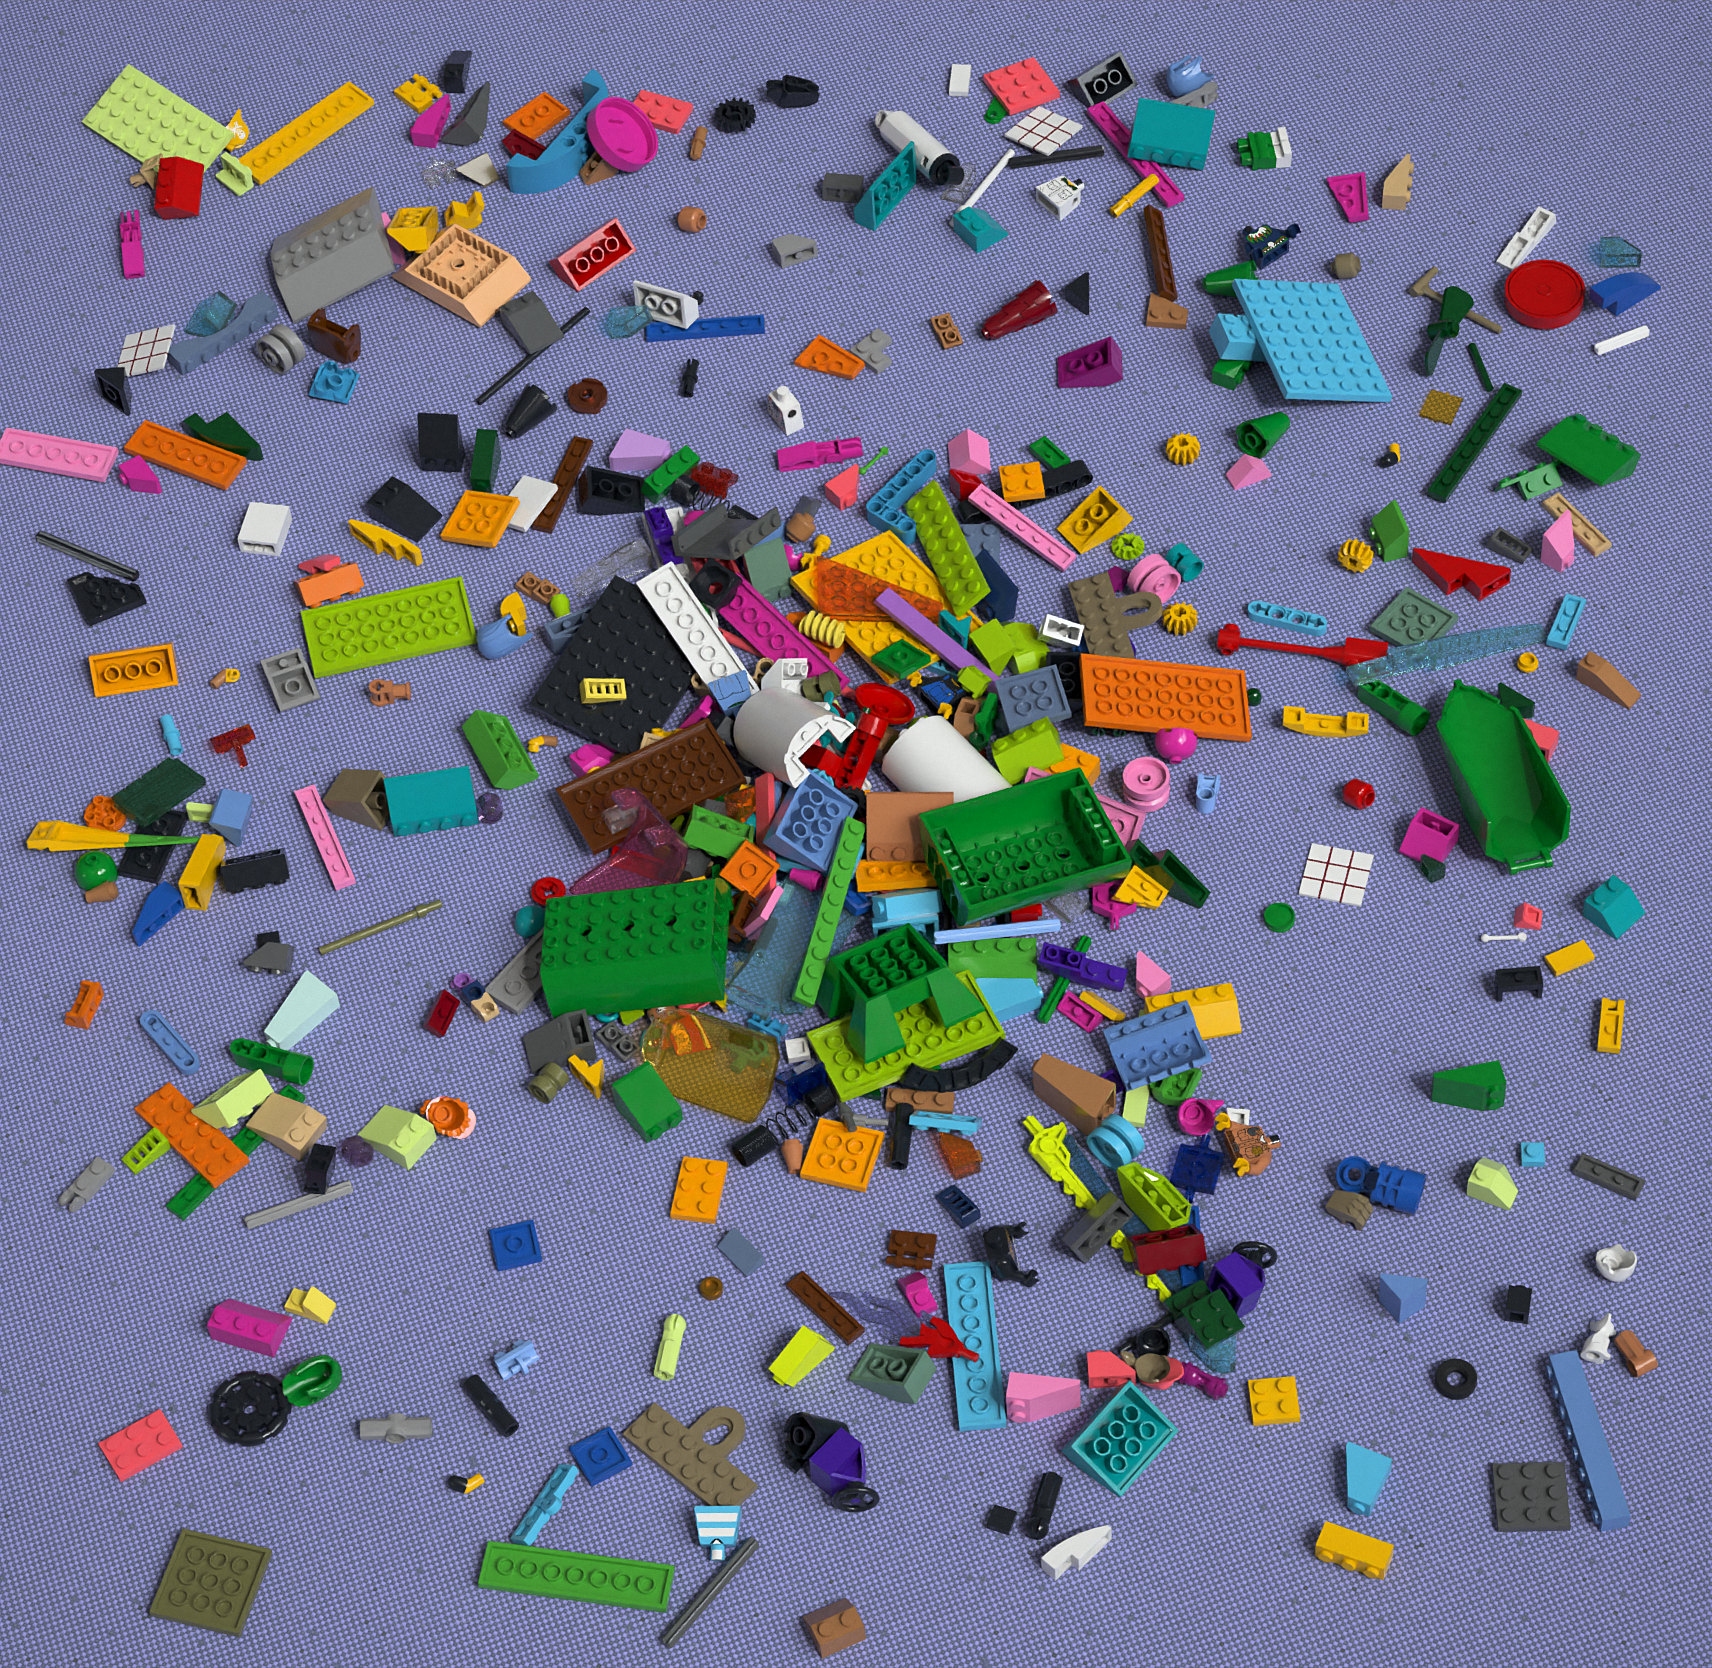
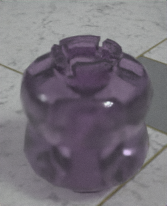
M488 792L477 798V815L481 822L494 824L503 817L502 800L497 794Z
M360 1135L347 1137L343 1141L341 1155L345 1160L350 1161L354 1167L366 1166L369 1164L368 1162L373 1160L374 1147Z

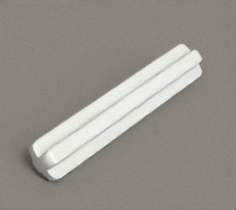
M1646 325L1596 343L1594 351L1597 355H1601L1648 337L1650 331Z

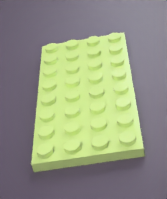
M130 64L125 67L81 121L85 126L142 164L145 160L162 153V158L178 156L202 163L204 165V173L235 136L231 130ZM159 165L153 167L157 174L159 171Z

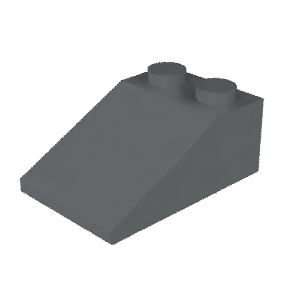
M534 291L526 293L499 307L503 326L529 354L565 338L545 304Z

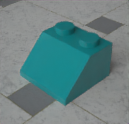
M968 206L953 215L954 232L976 253L983 251L1008 236V232L984 210Z
M1612 875L1584 900L1582 916L1617 940L1645 915V910L1631 887L1615 875Z

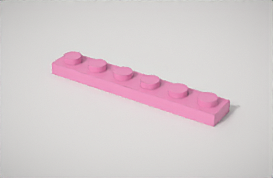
M982 483L968 497V501L1060 571L1064 572L1076 560L1077 555Z
M315 785L294 791L335 890L337 891L356 884L355 877Z

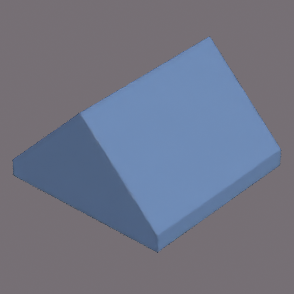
M224 788L220 789L209 821L212 827L237 847H240L252 814L253 795Z
M1381 1273L1379 1302L1400 1324L1425 1307L1428 1279Z

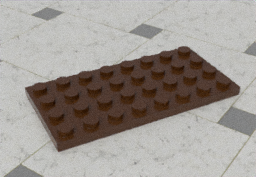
M706 718L556 788V794L594 856L692 810L693 804L698 806L706 799L714 800L741 787V784H747V781L710 720Z

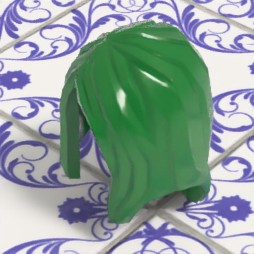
M329 1355L307 1358L297 1363L283 1379V1394L288 1397V1401L294 1406L306 1407L317 1403L338 1388L342 1381V1367L336 1359Z

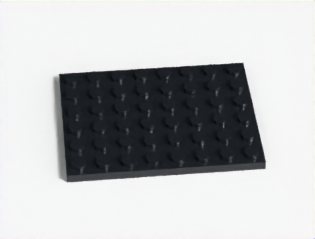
M614 575L530 701L529 707L615 754H623V752L631 754L640 750L645 732L651 733L653 728L663 729L691 686V678L696 671L639 588ZM584 678L624 679L627 698L626 700L582 703L580 683ZM617 685L614 686V693H615V694H618V692H617ZM606 686V694H609L608 686ZM597 687V693L600 694V689Z

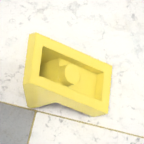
M311 1286L308 1292L294 1288L284 1308L287 1312L327 1324L336 1308V1303Z

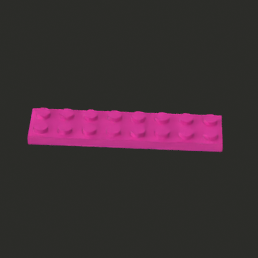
M736 572L735 574L740 576L743 582L737 588V594L733 601L726 607L721 608L719 613L766 658L773 660L774 664L779 658H807V678L812 676L819 678L821 673L832 670L838 677L842 691L851 680L808 638L800 633L740 573Z

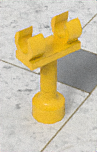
M818 535L813 543L815 548L813 554L804 553L801 558L802 569L804 565L805 570L818 565L822 552H827L831 545V540L828 536Z

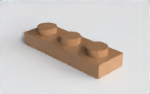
M888 1088L885 1107L887 1112H895L896 1104L903 1102L913 1105L914 1112L918 1110L953 1114L955 1092L939 1093L934 1091L924 1092L913 1089Z

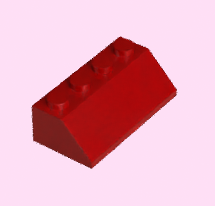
M613 218L607 220L558 254L549 263L563 282L576 292H579L637 250L618 219Z

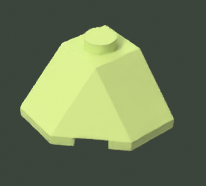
M1483 1157L1476 1163L1469 1177L1467 1196L1510 1211L1518 1190L1504 1164Z

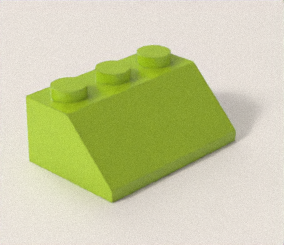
M1047 716L991 743L993 757L1001 775L1011 785L1024 780L1030 766L1044 770L1051 765L1065 760L1059 733Z

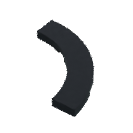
M999 1037L982 1055L958 1067L931 1069L912 1062L899 1081L908 1087L924 1092L945 1093L963 1090L988 1079L989 1075L997 1069L1000 1070L1004 1067L1019 1048Z

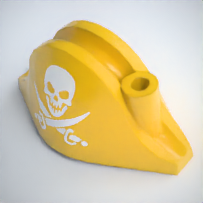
M238 108L226 127L235 134L225 147L230 152L243 147L249 136V129L241 117V110Z

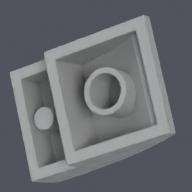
M300 647L260 661L280 712L320 699Z

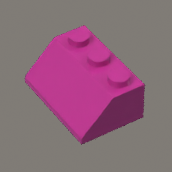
M228 1299L215 1307L207 1323V1328L213 1340L274 1358L293 1319L290 1316Z

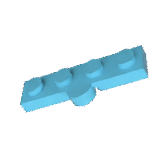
M558 1465L511 1536L510 1540L514 1544L530 1546L537 1539V1534L543 1525L548 1522L550 1516L560 1510L562 1496L568 1487L573 1484L579 1472L574 1465Z

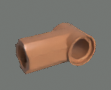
M1625 1330L1615 1338L1614 1343L1625 1357L1627 1367L1635 1378L1658 1367L1657 1360L1652 1351L1649 1349L1645 1350L1632 1330Z

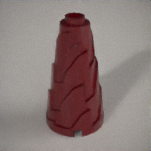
M1037 279L1031 282L1029 286L1016 294L1015 298L1003 305L1001 310L985 320L980 331L986 340L988 338L991 341L995 338L999 339L1013 331L1017 332L1031 324L1034 325L1049 317H1053L1058 313L1055 302L1051 304L1050 298L1052 296L1040 280Z

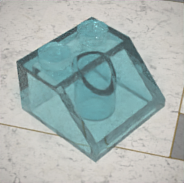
M220 290L198 304L184 332L193 336L206 337L227 327V323L235 316L234 310L237 304Z

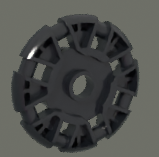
M246 1371L236 1374L235 1378L229 1381L226 1379L218 1386L212 1395L213 1402L209 1404L208 1417L210 1425L215 1427V1433L222 1440L232 1445L237 1443L242 1444V1447H251L264 1444L265 1440L271 1437L275 1438L288 1423V1414H291L292 1404L288 1401V1397L283 1394V1384L280 1379L269 1373L258 1374V1371ZM256 1383L262 1384L261 1389L259 1386L256 1385ZM241 1386L242 1389L235 1393L233 1389ZM277 1394V1397L272 1400L271 1396ZM226 1403L227 1408L221 1407V1404ZM249 1406L256 1407V1411L251 1414L244 1412ZM273 1412L279 1413L276 1416H272ZM228 1420L230 1421V1423H229L228 1425H227V1424H223L224 1422H226V1421H228ZM240 1429L247 1430L244 1435L239 1434Z

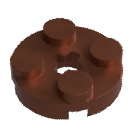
M582 379L581 383L576 384L575 382L568 390V401L571 410L580 413L598 414L608 400L607 389L597 379ZM588 394H591V397H588V398L583 397V396H587Z

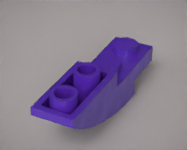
M654 507L644 511L648 530L659 562L663 566L671 561L674 565L684 563L683 556H675L671 539L674 535L673 527L664 507Z
M1046 942L1043 943L1038 962L1045 968L1068 980L1099 990L1101 986L1122 992L1128 969L1086 958V953Z

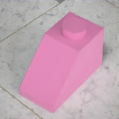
M1137 952L1136 992L1139 997L1145 999V997L1167 993L1171 989V976L1143 952Z

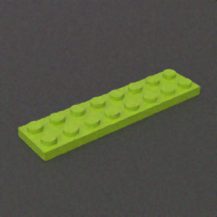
M933 479L910 499L904 507L909 517L916 523V532L955 614L961 617L991 590L939 483Z

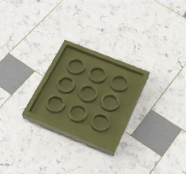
M182 1529L150 1608V1616L240 1638L273 1555L272 1549Z

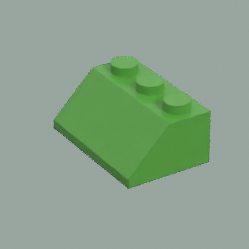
M693 804L683 834V842L690 848H700L706 850L709 855H719L729 860L745 839L753 843L754 826Z

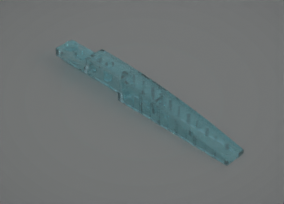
M1540 623L1449 635L1388 649L1384 657L1347 666L1346 673L1355 687L1426 667L1436 671L1547 641L1548 635Z

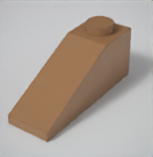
M1589 651L1578 663L1577 681L1628 710L1640 699L1641 693L1604 658Z

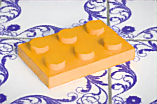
M683 1156L670 1212L671 1219L716 1224L728 1170V1162Z

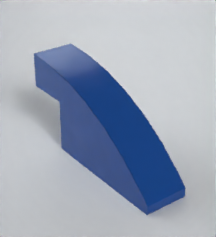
M1628 272L1612 276L1590 287L1589 299L1602 310L1606 308L1616 317L1660 290L1661 286L1647 274Z

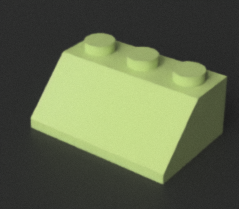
M258 1069L234 1077L191 1109V1112L216 1129L224 1126L228 1129L238 1123L237 1119L240 1116L245 1117L252 1113V1107L263 1104L267 1096L274 1091L262 1070Z

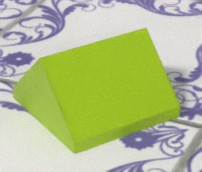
M993 619L968 635L975 651L985 665L997 676H1000L1017 646L999 621Z

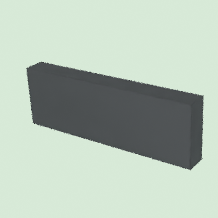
M1584 1153L1580 1156L1572 1173L1635 1202L1646 1181Z

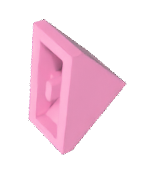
M1244 454L1226 473V477L1234 490L1272 476L1263 460Z

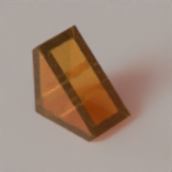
M750 786L724 796L729 817L741 823L748 820L756 810L755 786Z

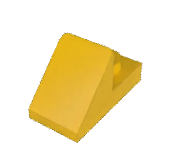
M576 1055L568 1059L570 1072L596 1099L600 1098L605 1074L603 1059L589 1067L585 1060H580Z

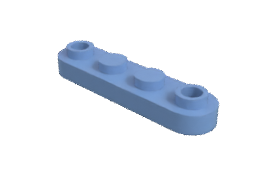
M148 1010L144 1012L140 1017L142 1029L169 1060L185 1075L197 1072L200 1068V1061L191 1047L158 1011Z

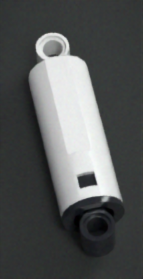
M880 110L876 114L875 124L880 129L881 136L896 151L901 153L910 141L914 142L916 168L931 182L938 186L946 184L957 186L963 182L964 170L960 167L959 159L906 112Z

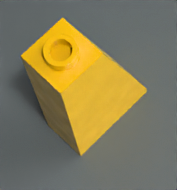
M216 834L201 835L178 883L186 909L207 911L226 851L223 836Z

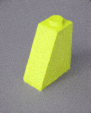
M803 1325L768 1369L774 1373L772 1378L780 1385L784 1386L786 1383L794 1387L832 1353L836 1347L822 1335Z

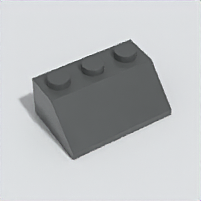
M1109 1191L1107 1194L1099 1197L1097 1204L1091 1210H1087L1082 1214L1080 1221L1075 1226L1066 1230L1061 1240L1086 1264L1134 1214L1114 1193Z

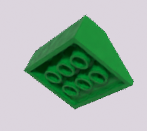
M1574 414L1564 418L1536 444V446L1599 486L1631 476L1641 456L1639 452L1635 451L1633 446L1619 441L1617 436L1603 431L1601 426L1592 424L1581 414Z

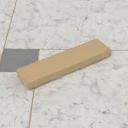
M1559 492L1542 502V507L1556 520L1567 509L1571 511L1573 537L1594 557L1611 548L1612 543Z

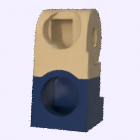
M478 980L461 989L462 1001L477 1014L483 1023H487L500 1014L497 1005Z

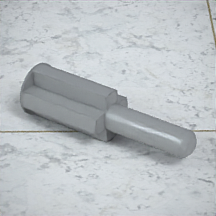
M853 1114L856 1126L866 1128V1125H889V1120L872 1119L867 1118V1115Z

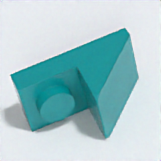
M945 609L939 612L938 628L966 650L972 616H968L958 622L957 618Z

